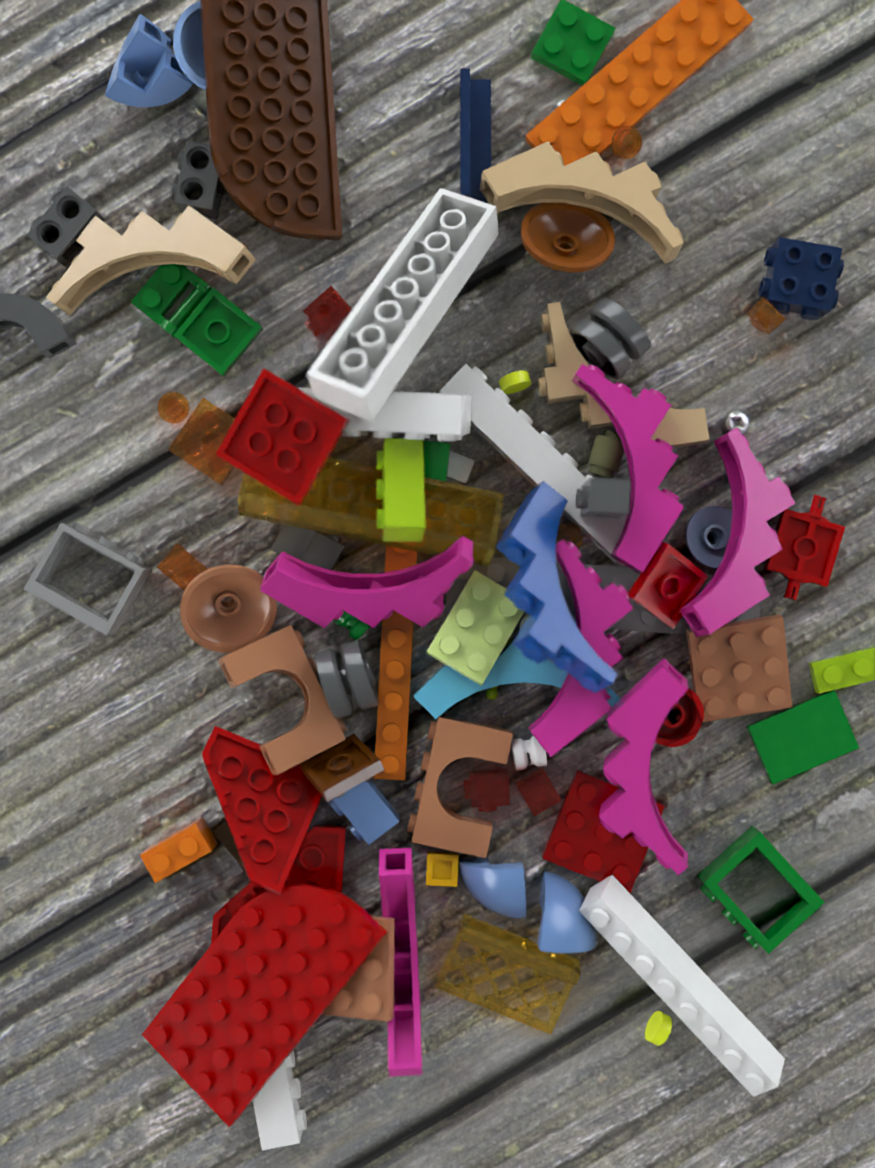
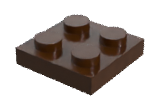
M355 734L346 737V740L299 763L303 774L327 802L342 796L346 791L358 784L369 781L374 775L384 770L381 760Z

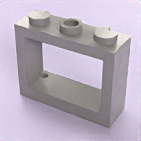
M76 521L72 525L60 523L26 583L24 590L106 636L115 635L151 569L144 566L146 560L132 552H128L126 556L117 551L118 544L102 536L99 540L90 536L91 529ZM73 539L134 572L110 617L49 584L52 575Z

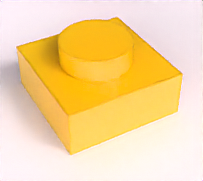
M427 851L426 885L457 887L459 852Z

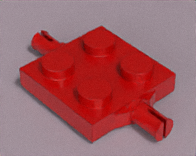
M813 495L809 512L799 513L786 509L780 513L775 532L778 536V542L783 549L766 560L764 569L779 573L788 579L783 596L786 599L797 601L801 583H812L828 587L845 526L832 523L821 516L825 501L827 500L825 497Z

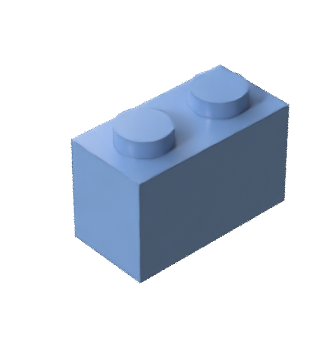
M371 779L358 784L346 791L342 796L330 801L335 812L339 816L345 815L352 823L349 828L353 835L360 842L364 839L368 845L399 822V814Z

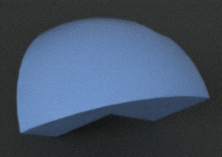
M141 14L136 19L119 52L108 81L105 96L129 106L155 107L178 99L189 90L193 82L184 74L176 60L175 54L172 53L170 38Z
M488 857L459 859L458 868L461 878L470 894L482 906L501 916L517 919L526 918L525 879L522 862L490 865Z
M546 871L543 872L539 904L542 910L537 941L539 951L581 953L594 949L597 941V930L579 912L585 900L584 896L567 879Z

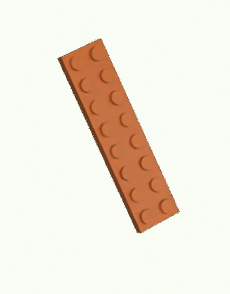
M681 0L527 133L525 141L531 148L549 141L554 151H558L561 154L564 166L596 151L601 156L745 31L754 19L737 0Z

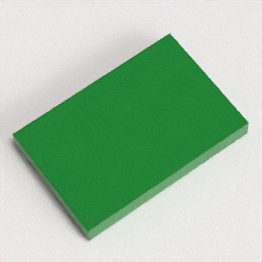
M835 690L819 694L793 705L791 708H786L746 725L767 778L772 785L859 749Z

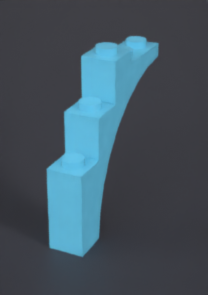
M514 638L501 651L481 686L444 664L414 693L413 697L436 719L452 705L478 691L498 685L527 682L561 688L568 672L559 669L548 659L538 664L526 658L522 651L513 645L516 639ZM608 688L606 691L611 699L607 702L612 707L621 698L612 689Z

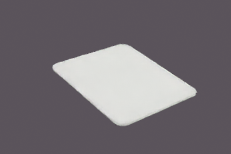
M450 451L447 476L466 483L474 460Z

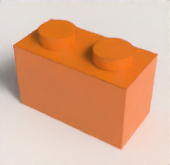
M202 817L150 846L139 856L153 881L157 883L210 853L218 843Z

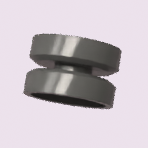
M603 297L589 311L591 320L582 318L569 333L576 347L591 364L601 369L608 377L618 380L631 368L630 359H640L651 348V341L641 325L629 312L611 299Z
M359 639L342 644L341 655L343 665L338 654L332 648L315 653L316 666L323 691L335 719L352 714L354 706L351 693H353L356 703L363 711L379 706L375 677Z

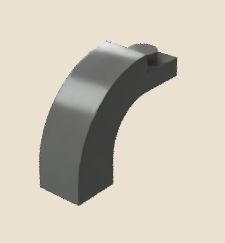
M0 294V330L7 327L25 328L30 333L40 353L50 359L77 344L67 325L38 301L18 294Z

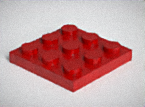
M263 368L215 455L300 506L306 499L350 419Z
M576 769L542 853V859L599 882L613 875L631 893L649 847L640 845L634 838L632 831L622 839L616 832H609L600 821L601 804L619 786ZM656 802L659 813L662 815L665 806Z

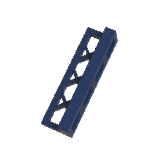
M460 68V195L488 203L479 188L482 172L491 167V79L470 80V68Z

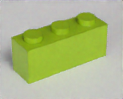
M384 438L382 451H376V470H382V480L377 479L376 499H382V509H377L376 527L377 529H383V541L422 542L425 531L423 440Z

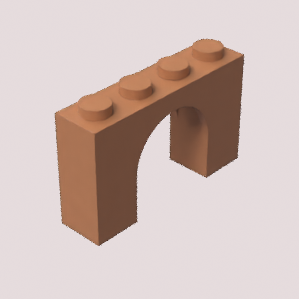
M291 625L229 653L218 660L231 689L264 673L278 672L288 675L295 680L303 692L305 701L304 712L297 725L288 732L259 746L272 775H278L346 740L343 734L346 732V727L341 718L335 719L323 687L320 686L316 678L319 675L317 666L312 658L307 659L303 651V647H305L304 639L298 630H293Z
M440 715L437 722L431 720L427 739L433 740L431 751H424L420 769L426 771L424 783L417 782L414 801L419 802L417 814H410L407 832L412 833L411 842L481 858L487 857L493 830L492 821L460 815L448 809L438 795L437 782L441 772L448 764L464 757H473L507 765L513 738L512 730Z

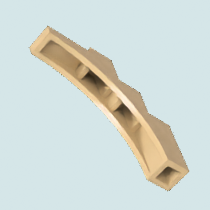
M549 141L482 172L479 189L488 204L496 206L497 213L516 206L534 203H567L587 207L611 216L633 229L651 245L665 264L677 258L684 244L680 230L672 225L666 215L663 204L656 200L662 186L657 174L651 171L646 162H642L613 176L609 164L603 161L596 151L564 166L561 154L558 151H554Z
M188 206L175 219L174 225L170 230L141 211L129 223L123 235L94 216L76 240L84 249L73 259L71 266L60 280L53 285L46 298L70 316L88 296L109 281L127 272L148 266L165 264L200 267L218 273L237 285L256 259L243 244L191 206Z
M560 302L548 303L545 314H541V327L543 333H548L550 345H545L546 360L548 364H553V367L544 368L542 378H538L540 397L545 396L546 405L583 399V403L579 404L580 418L582 422L587 423L588 430L613 426L608 415L597 402L571 381L581 364L587 367L589 364L577 349L566 327ZM670 408L651 439L655 441L659 438L670 444L673 448L705 443L709 440L705 408Z

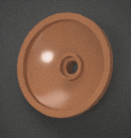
M220 565L207 569L197 575L186 587L180 602L181 622L188 636L198 645L208 650L223 653L234 652L264 638L275 621L277 604L274 598L260 591L263 576L250 568L240 565ZM224 597L232 598L229 602L221 601Z

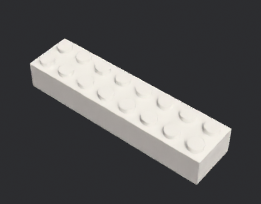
M442 188L438 190L308 371L307 376L315 399L369 421L374 419L499 235L496 206Z

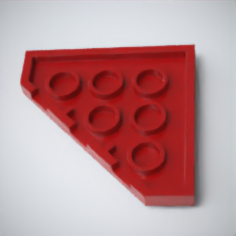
M215 726L202 752L203 762L250 883L280 895L322 795L303 774L299 764L278 775H272L259 748L261 744Z
M314 825L307 831L285 885L304 883L324 889L330 888L342 893L347 827ZM249 882L213 915L211 944L240 908L253 898L269 890Z

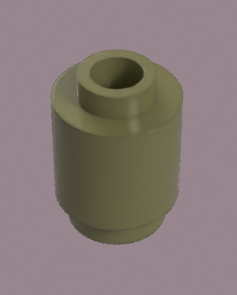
M604 431L603 436L596 435L588 461L590 465L589 473L613 479L614 473L618 472L624 449L617 433Z

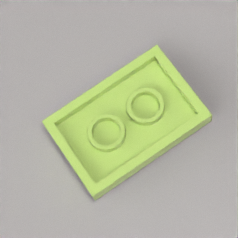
M474 570L426 654L481 686L524 611L518 609L510 599L504 596L506 588Z

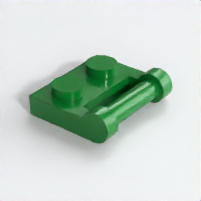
M165 264L160 265L131 303L175 338L173 335L212 287L184 265ZM190 284L193 285L195 289L169 321L165 319L164 316Z

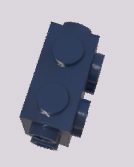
M779 237L771 247L767 248L764 256V266L768 267L766 278H762L758 291V296L762 297L761 307L769 308L771 313L786 315L789 312L801 314L800 317L806 320H819L836 307L839 291L835 290L837 279L840 278L844 268V260L841 259L842 248Z

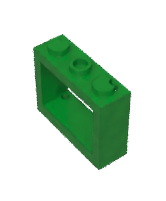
M753 826L749 827L697 875L703 882V885L700 887L701 891L712 903L718 899L725 908L721 913L733 926L740 923L745 928L746 932L742 936L755 950L761 946L768 954L825 903L765 836ZM755 849L801 897L790 910L763 934L718 885L727 874Z

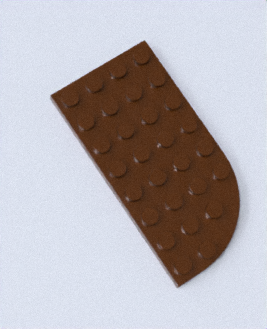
M200 0L209 144L212 160L223 186L243 211L273 231L296 238L340 240L342 238V220L327 0Z

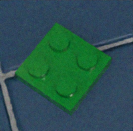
M560 0L531 53V59L583 86L589 81L614 35L616 27L565 0Z
M213 287L173 336L220 375L225 377L262 332L263 328Z

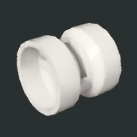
M534 736L530 740L524 741L521 738L512 739L511 748L516 771L524 770L528 765H535L537 767L547 766L546 751Z

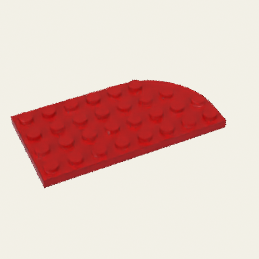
M296 883L285 885L280 895L270 890L264 892L246 903L232 917L142 1033V1036L228 1127H231L388 932L355 901L330 888L324 889L309 884Z

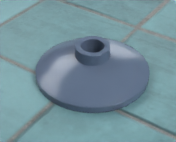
M708 506L695 512L689 519L685 530L686 545L692 557L703 566L714 569L718 568L724 557L730 536L733 514L731 511L720 506ZM707 534H710L712 536V544L709 543L707 539Z

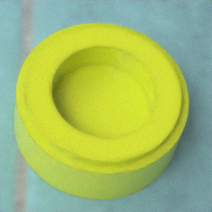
M524 370L509 373L498 382L500 389L505 394L522 391L532 384L528 372Z
M661 1011L654 1012L646 1025L645 1039L656 1046L664 1044L672 1030L671 1017Z

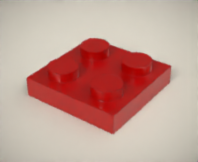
M662 542L644 571L640 573L627 596L664 625L674 629L683 616L680 609L694 599L708 576L670 544Z

